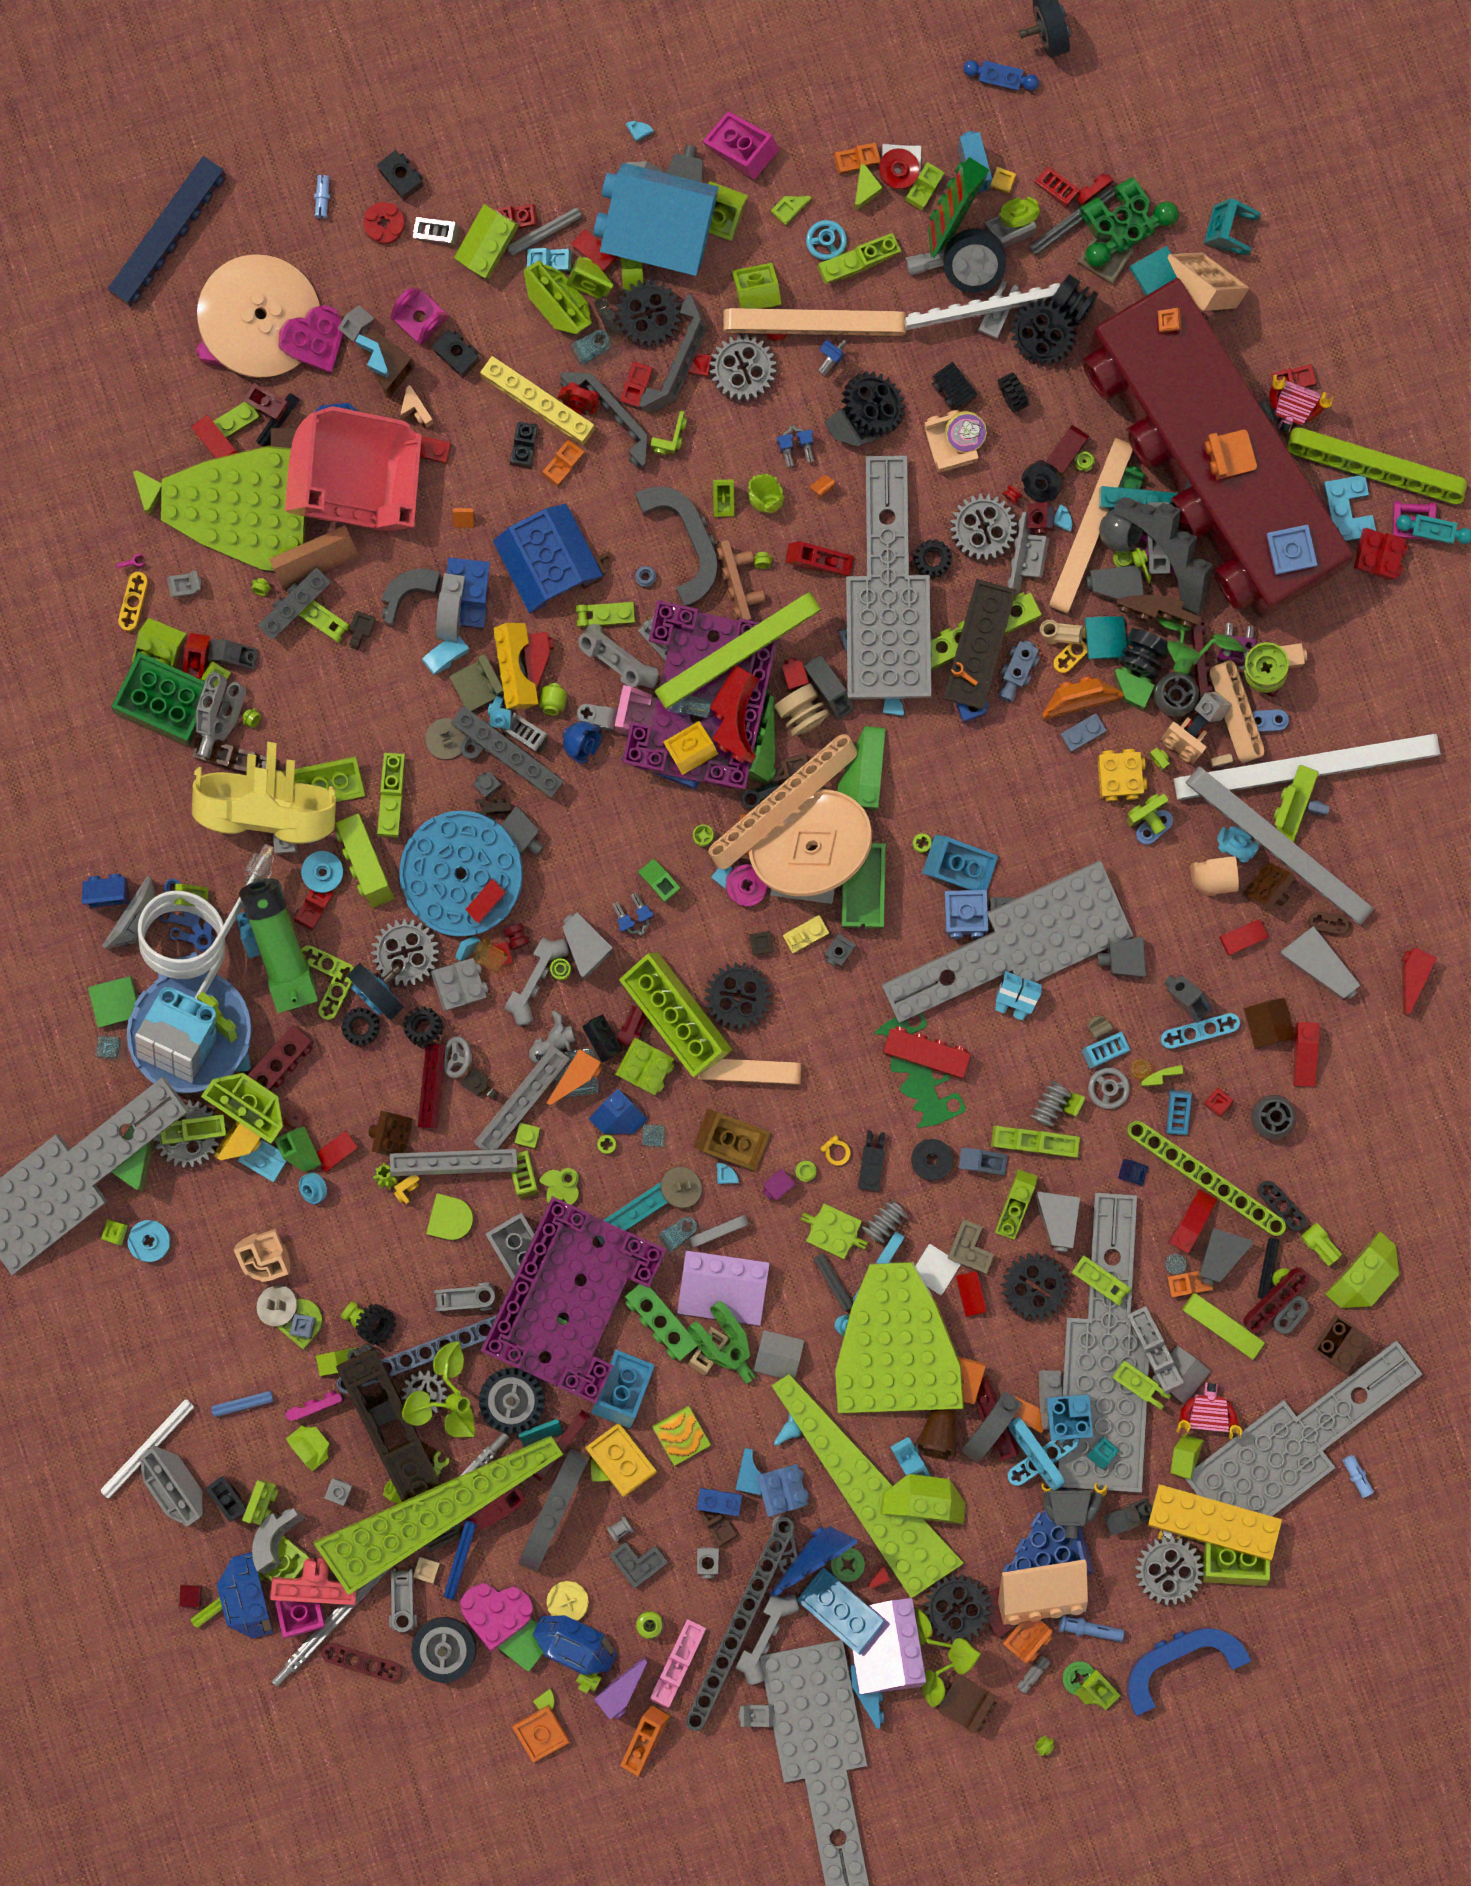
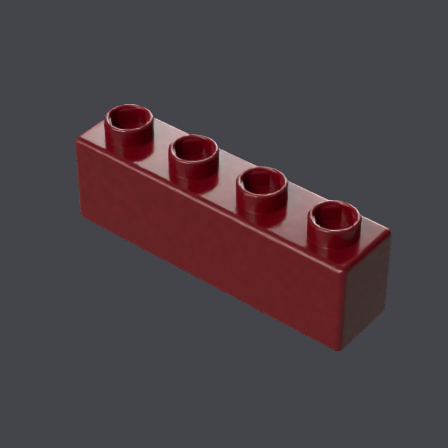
M1179 278L1173 279L1096 326L1089 343V349L1092 353L1082 359L1084 371L1101 398L1107 401L1119 395L1136 422L1126 429V436L1134 453L1148 470H1154L1163 465L1180 492L1170 499L1171 505L1181 509L1179 524L1184 531L1197 536V540L1205 535L1209 538L1224 562L1214 569L1215 579L1223 595L1233 608L1241 611L1251 605L1259 618H1265L1338 574L1348 565L1354 557L1353 552ZM1179 308L1181 330L1159 332L1158 311ZM1240 430H1247L1257 468L1254 471L1217 480L1216 475L1212 474L1210 462L1212 461L1210 454H1207L1204 442H1206L1208 435L1217 433L1220 436ZM1308 524L1317 566L1275 575L1266 534Z

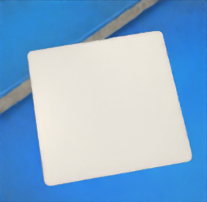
M929 1244L916 1264V1268L926 1286L942 1295L961 1264L948 1259L947 1254Z

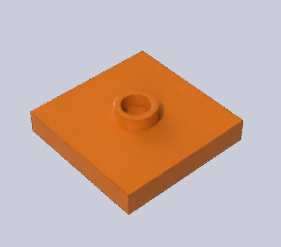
M958 1356L962 1368L964 1402L975 1404L986 1364Z
M550 1705L512 1725L514 1732L533 1763L570 1743L567 1734Z

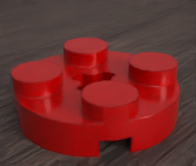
M380 202L372 205L365 211L363 226L370 239L379 244H390L397 241L405 228V221L402 212L395 204ZM385 218V220L390 221V223L387 224L386 228H383L382 225H378V223L381 222V219Z
M573 382L568 383V386L562 387L557 397L558 401L561 399L564 405L578 414H583L584 411H590L589 414H594L599 405V394L597 392L587 391Z

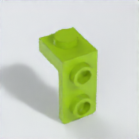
M684 411L679 413L673 442L652 437L650 446L654 453L659 455H666V453L675 455L676 449L680 450L683 439L679 437L680 432L685 430L687 423Z

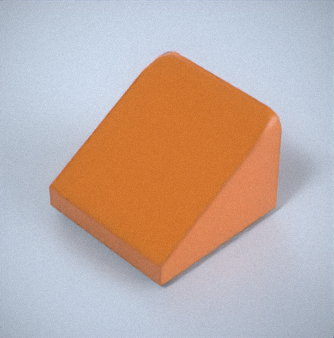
M823 475L810 486V489L817 498H821L834 488L835 481L829 476Z
M472 508L452 509L454 527H474V510Z

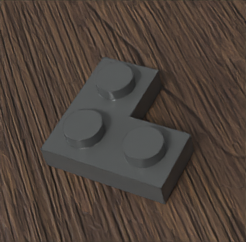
M624 1542L609 1554L634 1589L668 1563L656 1545L640 1558L637 1557L627 1542Z

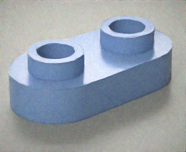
M1283 710L1252 712L1254 719H1261V724L1257 725L1259 732L1281 731L1289 722L1288 715ZM1276 716L1281 717V723L1275 722Z
M1166 810L1157 811L1156 814L1159 818H1166V823L1164 824L1166 828L1155 835L1147 821H1145L1136 831L1137 841L1143 845L1152 844L1172 826V815ZM1143 831H1150V837H1145Z

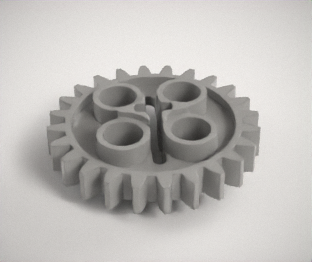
M738 334L736 341L732 337H729V344L722 341L723 349L716 347L718 355L712 354L715 362H710V366L715 369L710 370V375H716L712 379V383L719 382L716 389L723 388V396L730 393V400L737 396L738 402L741 401L742 397H745L746 401L749 402V396L752 395L756 400L758 392L764 395L763 388L770 389L768 382H774V378L770 375L776 374V370L771 367L776 366V361H770L774 358V353L767 354L770 347L763 348V340L757 344L755 336L750 341L748 334H746L744 340H741ZM751 351L754 353V356L751 359H746L743 353ZM735 352L739 353L742 364L746 367L747 376L751 381L750 385L746 381L743 370L740 369V363ZM726 359H733L735 364L732 367H727L724 361ZM755 369L762 372V375L758 378L751 375V372ZM736 377L743 380V383L739 386L732 383V380Z
M979 494L978 500H976L972 495L970 503L964 499V507L958 505L959 513L953 512L952 514L956 520L950 521V524L955 526L950 528V532L956 534L951 539L952 541L958 540L956 548L963 547L961 554H964L966 551L969 552V559L974 554L977 561H979L980 556H983L984 560L987 561L988 555H991L995 560L996 553L1001 556L1004 554L1002 548L1009 550L1010 546L1007 542H1014L1010 535H1016L1017 531L1011 529L1017 526L1016 522H1011L1015 518V514L1009 515L1011 507L1005 509V501L1000 504L997 503V496L994 500H990V494L987 495L986 499H983L982 494ZM977 510L980 512L983 525L988 526L986 534L991 544H987L984 530L979 529L981 523L976 514ZM992 510L995 517L988 519L984 516V512ZM967 517H972L976 523L973 526H968L964 520ZM999 529L1002 532V536L994 538L991 535V531ZM979 536L982 538L983 543L975 545L972 542V538Z
M403 919L401 925L395 920L394 927L388 923L387 927L389 930L385 931L381 928L382 937L375 936L379 943H372V946L377 948V951L371 952L372 955L377 956L372 962L375 964L379 963L376 971L383 970L381 974L383 978L389 971H392L393 963L401 960L404 966L402 971L394 978L396 979V986H399L401 981H403L405 987L408 986V981H411L414 986L416 985V979L424 982L422 976L425 974L430 977L428 970H435L432 962L439 961L434 957V955L439 954L438 950H434L438 942H431L435 935L428 936L427 934L430 929L422 930V923H419L416 927L415 920L413 919L410 925L407 924L406 919ZM413 934L417 935L418 942L415 945H409L407 938ZM391 940H395L398 943V947L394 951L387 949V944ZM423 946V950L408 953L407 958L403 955L392 959L387 958L389 955L402 953L403 948L413 950ZM418 954L424 957L423 963L421 965H414L413 957Z
M189 1100L187 1105H185L189 1110L185 1114L186 1119L213 1116L214 1111L207 1113V1105L202 1109L200 1108L201 1102H197L193 1106L192 1100ZM160 1134L153 1140L160 1142L156 1149H163L160 1155L162 1157L168 1155L167 1162L175 1159V1166H178L181 1161L182 1167L186 1168L188 1162L191 1167H195V1161L203 1165V1157L210 1160L208 1153L215 1154L213 1146H220L215 1140L222 1137L205 1139V1141L196 1140L199 1149L195 1153H191L188 1149L189 1144L193 1141L178 1143L175 1146L170 1144L161 1145Z
M1162 1536L1160 1543L1154 1538L1153 1546L1146 1543L1148 1550L1141 1549L1140 1551L1144 1556L1136 1558L1141 1562V1565H1135V1569L1140 1570L1139 1573L1135 1574V1577L1142 1578L1137 1584L1139 1586L1145 1585L1142 1592L1147 1593L1150 1591L1149 1599L1157 1596L1156 1602L1159 1603L1164 1599L1165 1605H1168L1169 1600H1172L1174 1605H1176L1177 1598L1185 1602L1184 1595L1192 1598L1191 1589L1198 1591L1195 1583L1202 1584L1198 1576L1204 1575L1202 1571L1198 1570V1568L1204 1566L1203 1563H1197L1201 1556L1193 1555L1197 1549L1195 1547L1188 1549L1190 1545L1188 1541L1182 1545V1538L1174 1542L1173 1536H1170L1169 1541H1166V1538ZM1169 1550L1176 1552V1557L1172 1561L1165 1559V1554ZM1180 1558H1184L1183 1562L1179 1563L1172 1569V1571L1174 1572L1173 1574L1170 1575L1169 1573H1166L1160 1579L1159 1582H1154L1156 1578L1160 1577L1166 1572V1566H1169L1171 1568L1179 1561ZM1158 1564L1160 1566L1159 1572L1150 1574V1565ZM1183 1566L1189 1567L1190 1570L1186 1577L1179 1576V1569ZM1172 1580L1173 1588L1168 1591L1162 1588L1164 1581Z

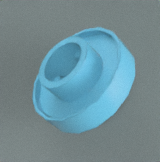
M312 1172L300 1179L299 1190L302 1197L308 1203L317 1204L326 1198L327 1187L321 1176Z

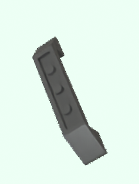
M690 294L682 302L680 313L688 321L692 322L688 325L686 336L679 345V352L670 366L669 375L662 384V391L647 387L645 393L640 398L639 406L648 414L676 401L708 328L699 302Z
M562 372L560 374V379L562 380L560 384L562 387L568 386L570 382L578 384L580 388L587 384L586 388L588 391H595L599 394L602 407L606 411L611 410L615 416L613 418L621 427L624 425L629 430L627 434L634 442L639 441L629 450L630 458L628 459L636 468L639 466L642 470L645 469L647 434L593 374Z

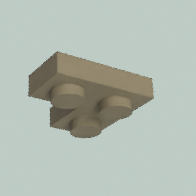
M962 1219L947 1258L987 1274L994 1254L975 1247L982 1226Z

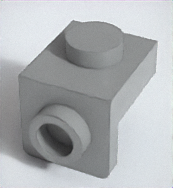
M196 570L191 571L189 574L167 577L171 598L192 596L200 591L201 579L197 575Z
M748 1704L740 1706L738 1714L740 1726H773L772 1705Z

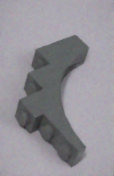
M1123 497L1116 504L1114 514L1139 526L1157 542L1168 557L1176 574L1180 601L1184 602L1181 609L1199 615L1207 605L1213 564L1194 557L1197 536L1178 530L1181 509L1165 503L1155 508L1152 505Z

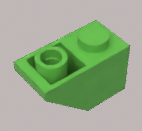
M1116 668L1113 675L1119 690L1124 694L1123 701L1143 710L1155 685L1147 677L1140 676L1138 678L1132 675V672L1127 668Z
M652 859L638 871L664 904L681 891L678 884L655 859Z
M305 1127L295 1129L274 1139L283 1159L303 1172L321 1165Z

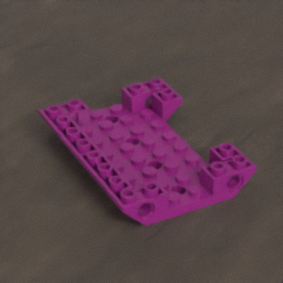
M657 600L649 642L668 649L660 686L760 622L741 618L733 620L701 613L696 608ZM712 631L717 632L719 640L717 642H710L707 638L708 633ZM777 639L737 664V666L760 679L749 699L745 719L747 739L752 751L754 750ZM733 668L668 709H665L660 699L657 698L652 726L631 722L622 763L649 772L723 788L745 790L751 763L746 760L743 763L732 757L733 752L730 750L728 753L722 751L717 747L719 743L712 740L722 720L714 716L716 712L710 706ZM693 712H698L702 716L700 723L713 742L718 755L682 775L663 741L693 725L694 723L690 720V715Z
M552 1196L481 1348V1352L596 1404L613 1367L612 1364L592 1356L627 1279L649 1288L667 1249L622 1230ZM600 1235L604 1239V1243L601 1247L596 1248L592 1240L595 1236ZM578 1274H583L586 1277V1283L583 1286H577L575 1283V1277ZM562 1312L568 1315V1322L564 1325L557 1322V1316ZM543 1351L550 1353L551 1358L547 1363H542L539 1360V1355Z

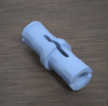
M322 175L317 176V191L314 194V199L316 200L314 217L321 219V216H323V219H326L328 216L330 177L323 175V178Z
M1355 1455L1344 1458L1342 1462L1351 1476V1482H1354L1361 1497L1364 1498L1374 1493L1365 1476L1366 1472L1359 1466Z

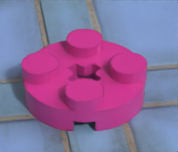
M752 865L737 866L726 877L725 888L727 895L737 905L753 906L763 899L768 887L756 875ZM745 879L747 882L751 881L752 885L749 886V891H746V889H742L741 885H743V880Z

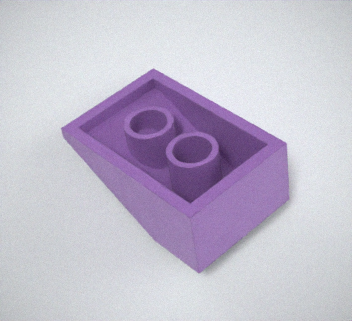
M646 1656L595 1695L594 1700L609 1719L612 1717L617 1719L626 1712L625 1707L647 1664L648 1659Z

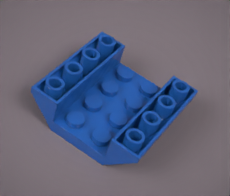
M567 504L545 508L508 527L493 540L529 614L547 606L546 601L582 583L586 586L603 577Z

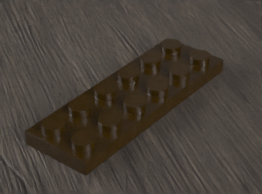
M976 579L952 669L955 672H960L961 668L956 665V662L961 663L964 671L978 681V683L974 686L963 677H955L951 671L944 700L984 710L1016 589Z

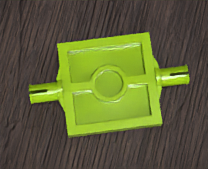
M825 1203L815 1217L803 1212L800 1220L811 1225V1232L806 1242L840 1258L845 1259L848 1250L853 1245L865 1250L868 1244L867 1241L857 1237V1231L862 1220Z

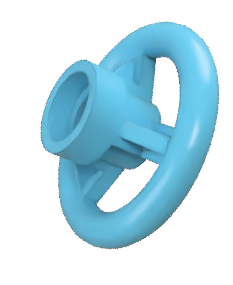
M822 220L811 226L806 236V245L809 252L820 260H829L841 255L847 244V236L844 229L838 223L830 220ZM829 226V229H823L819 233V237L812 238L817 229ZM835 229L838 231L841 237V243L838 249H836V247L833 245L835 241ZM829 237L830 241L825 242L823 241V238ZM821 244L827 247L831 254L819 253L813 245Z

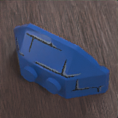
M252 1552L233 1556L217 1583L226 1625L252 1639L272 1634L273 1631L259 1574L254 1566Z
M566 1615L541 1616L532 1634L545 1657L582 1675L609 1672L617 1655V1652L604 1634Z

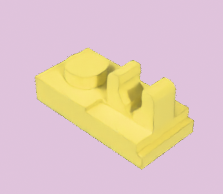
M820 915L787 932L783 937L791 952L795 953L828 935L829 931Z

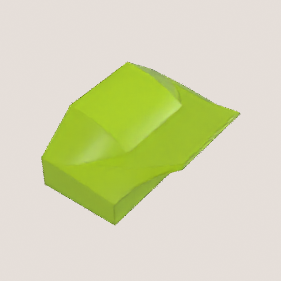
M302 1425L286 1438L291 1448L311 1471H314L329 1458L327 1452L330 1444L316 1426L304 1427Z
M1097 1670L1074 1692L1085 1705L1095 1704L1103 1707L1105 1710L1121 1696Z

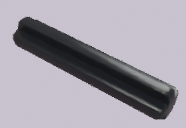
M289 393L285 401L289 403V406L279 422L271 418L257 438L256 442L261 447L267 446L271 441V428H280L299 401L298 397L294 394Z
M1269 1238L1267 1242L1257 1295L1259 1299H1263L1271 1289L1279 1247V1239Z

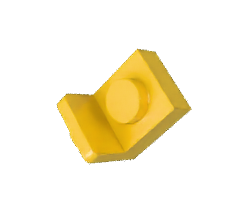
M411 1175L395 1186L397 1191L394 1194L400 1203L403 1201L405 1204L410 1203L404 1191L411 1192L419 1186L417 1182L421 1179L418 1175Z

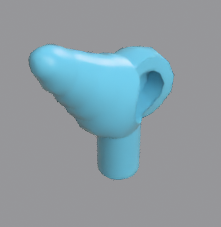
M790 1413L788 1422L785 1423L774 1441L775 1446L788 1439L797 1438L802 1434Z

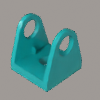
M1232 198L1215 204L1203 244L1241 255H1250L1252 252L1251 247L1229 236L1234 215L1250 220H1260L1262 214Z

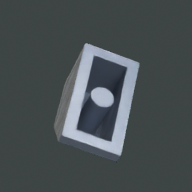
M961 1148L959 1169L1005 1176L1008 1155L980 1149Z

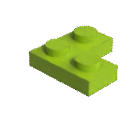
M201 992L197 999L214 1008L216 1013V1030L232 1043L238 1038L235 1031L236 1025L230 1019L226 1020L223 1017V1014L218 1009L219 1003L212 995L209 997L204 992Z

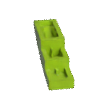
M993 1126L991 1147L1078 1158L1080 1137Z
M1195 1293L1192 1294L1182 1309L1208 1330L1218 1335L1252 1360H1254L1265 1342Z

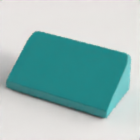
M555 1419L519 1433V1437L523 1446L526 1447L546 1437L552 1436L554 1438L562 1435L564 1431L559 1419Z

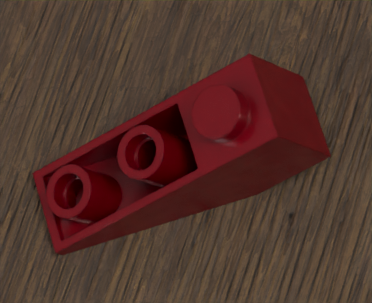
M515 1486L461 1521L460 1524L464 1528L466 1521L475 1522V1535L510 1515L527 1501L518 1487Z

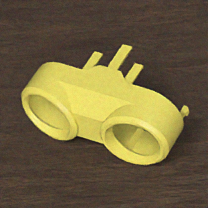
M267 742L266 769L256 767V755L253 754L247 755V775L217 772L201 776L202 767L195 769L194 775H196V780L193 782L192 815L202 826L219 833L236 834L248 829L274 833L277 838L287 843H311L325 838L334 830L336 790L333 786H329V790L320 786L295 783V760L287 759L286 775L282 771H277V743Z

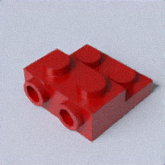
M1363 528L1353 568L1387 580L1397 579V576H1400L1403 571V566L1400 564L1401 559L1405 556L1408 549L1407 545H1405L1406 539L1390 533L1383 534L1369 528Z

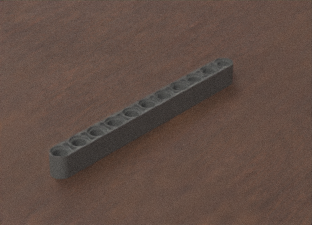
M783 1516L779 1518L772 1530L687 1715L686 1725L690 1730L698 1731L702 1729L794 1531V1521L790 1517ZM788 1521L791 1529L788 1532H782L779 1528L780 1522ZM773 1540H778L782 1544V1549L773 1551L770 1548V1543ZM763 1560L772 1561L773 1568L769 1571L764 1570L761 1567ZM755 1579H761L764 1582V1588L756 1590L752 1582ZM745 1599H753L755 1607L753 1609L745 1608L743 1604ZM737 1618L745 1619L746 1626L740 1629L735 1626ZM734 1637L737 1640V1646L729 1648L726 1645V1639ZM719 1657H726L729 1664L726 1667H720L717 1664ZM716 1676L720 1681L719 1685L716 1687L709 1685L708 1678ZM701 1696H708L711 1703L708 1706L701 1705L699 1702ZM698 1715L701 1717L702 1723L693 1725L690 1717Z

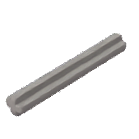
M574 208L509 244L507 247L511 255H515L580 219L582 215L579 209Z

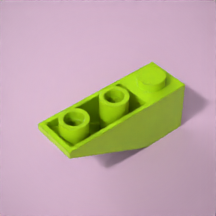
M1019 1169L1017 1170L995 1233L1015 1240L1038 1176Z

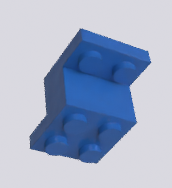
M448 557L447 574L465 576L460 610L461 626L484 629L489 593L488 577L490 562Z

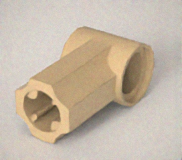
M1046 620L1040 626V632L1047 644L1052 645L1059 642L1080 645L1082 642L1083 626L1061 624L1056 623L1054 620ZM1049 630H1055L1051 635L1046 634Z

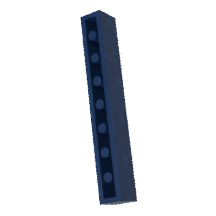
M204 156L200 159L107 288L113 296L129 307L140 300L142 290L145 286H150L154 279L153 275L157 270L160 271L163 268L168 254H172L178 246L177 242L179 239L187 235L191 222L199 218L204 204H209L214 196L212 193L217 187L220 188L226 178L222 168Z

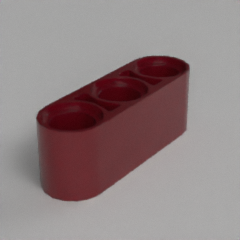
M1072 424L1046 462L1064 474L1088 440L1089 435Z

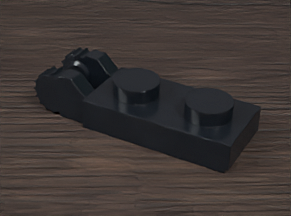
M868 1130L866 1145L863 1148L858 1188L879 1191L885 1150L883 1149L885 1133L881 1132L879 1135L878 1148H871L873 1134L872 1131Z

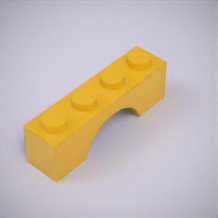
M504 623L493 628L506 709H527L537 705L538 698L535 683L529 681L523 675L519 666L520 651L525 645L529 644L526 623Z

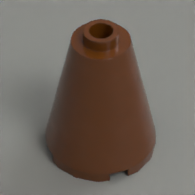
M955 1409L931 1410L914 1450L917 1453L923 1450L925 1451V1456L936 1459L948 1460V1456H951L952 1460L956 1458Z

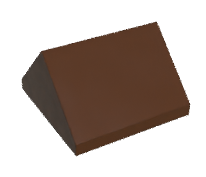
M1285 998L1266 1001L1244 1008L1254 1049L1295 1038Z

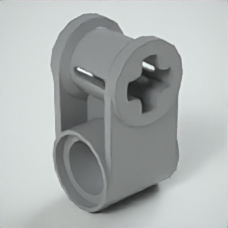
M583 704L578 708L577 718L578 721H586L601 729L614 731L618 710L606 706ZM585 709H588L589 714H592V716H588V719H584V715L581 714V712H585Z

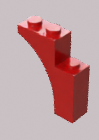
M735 665L710 706L716 712L714 716L722 720L712 740L719 743L717 747L722 751L728 753L730 750L733 752L732 757L742 763L744 760L753 763L756 755L752 751L747 739L745 719L749 699L760 679Z

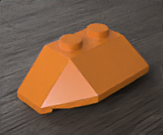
M1091 676L1079 679L1080 682L1072 684L1071 681L1059 685L1060 688L1056 689L1041 718L1046 720L1121 700L1124 694L1101 679H1092Z

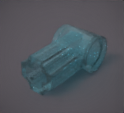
M690 694L668 708V711L679 715L690 714L708 718L712 700L694 697Z

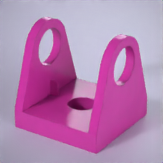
M410 287L396 300L390 318L418 345L422 346L449 318V315L420 288ZM418 312L424 313L426 315L425 320L422 322L415 321V314Z

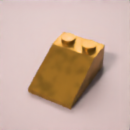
M708 1108L693 1148L756 1171L771 1132Z

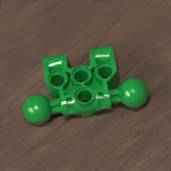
M1134 177L1128 178L1114 187L1115 195L1122 205L1117 207L1114 212H1109L1098 197L1079 208L1081 216L1094 237L1109 240L1106 244L1096 242L1088 246L1085 251L1086 262L1093 268L1105 267L1111 259V254L1115 252L1121 254L1155 233L1154 228L1159 225L1163 227L1174 225L1179 218L1178 207L1173 202H1161L1155 207L1154 215L1148 218L1146 213L1150 200ZM1135 203L1140 204V205L1142 206L1143 210H1142V211L1136 210V209L1134 208V204H1135ZM1117 214H1123L1126 221H1120L1117 218ZM1105 224L1109 231H1102L1099 225ZM1128 231L1135 232L1137 238H1130Z

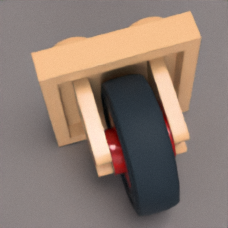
M1199 713L1194 721L1187 717L1181 726L1173 722L1161 737V740L1168 749H1174L1179 753V756L1185 762L1194 764L1207 748L1200 741L1207 734L1203 727L1208 720Z

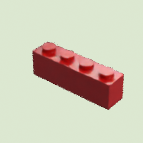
M898 1026L895 1029L891 1028L889 1030L882 1054L959 1079L964 1077L971 1055L966 1053V1048L960 1046L951 1048L947 1046V1042L935 1039V1042L927 1040V1036L920 1033H915L914 1036L908 1034L907 1029Z

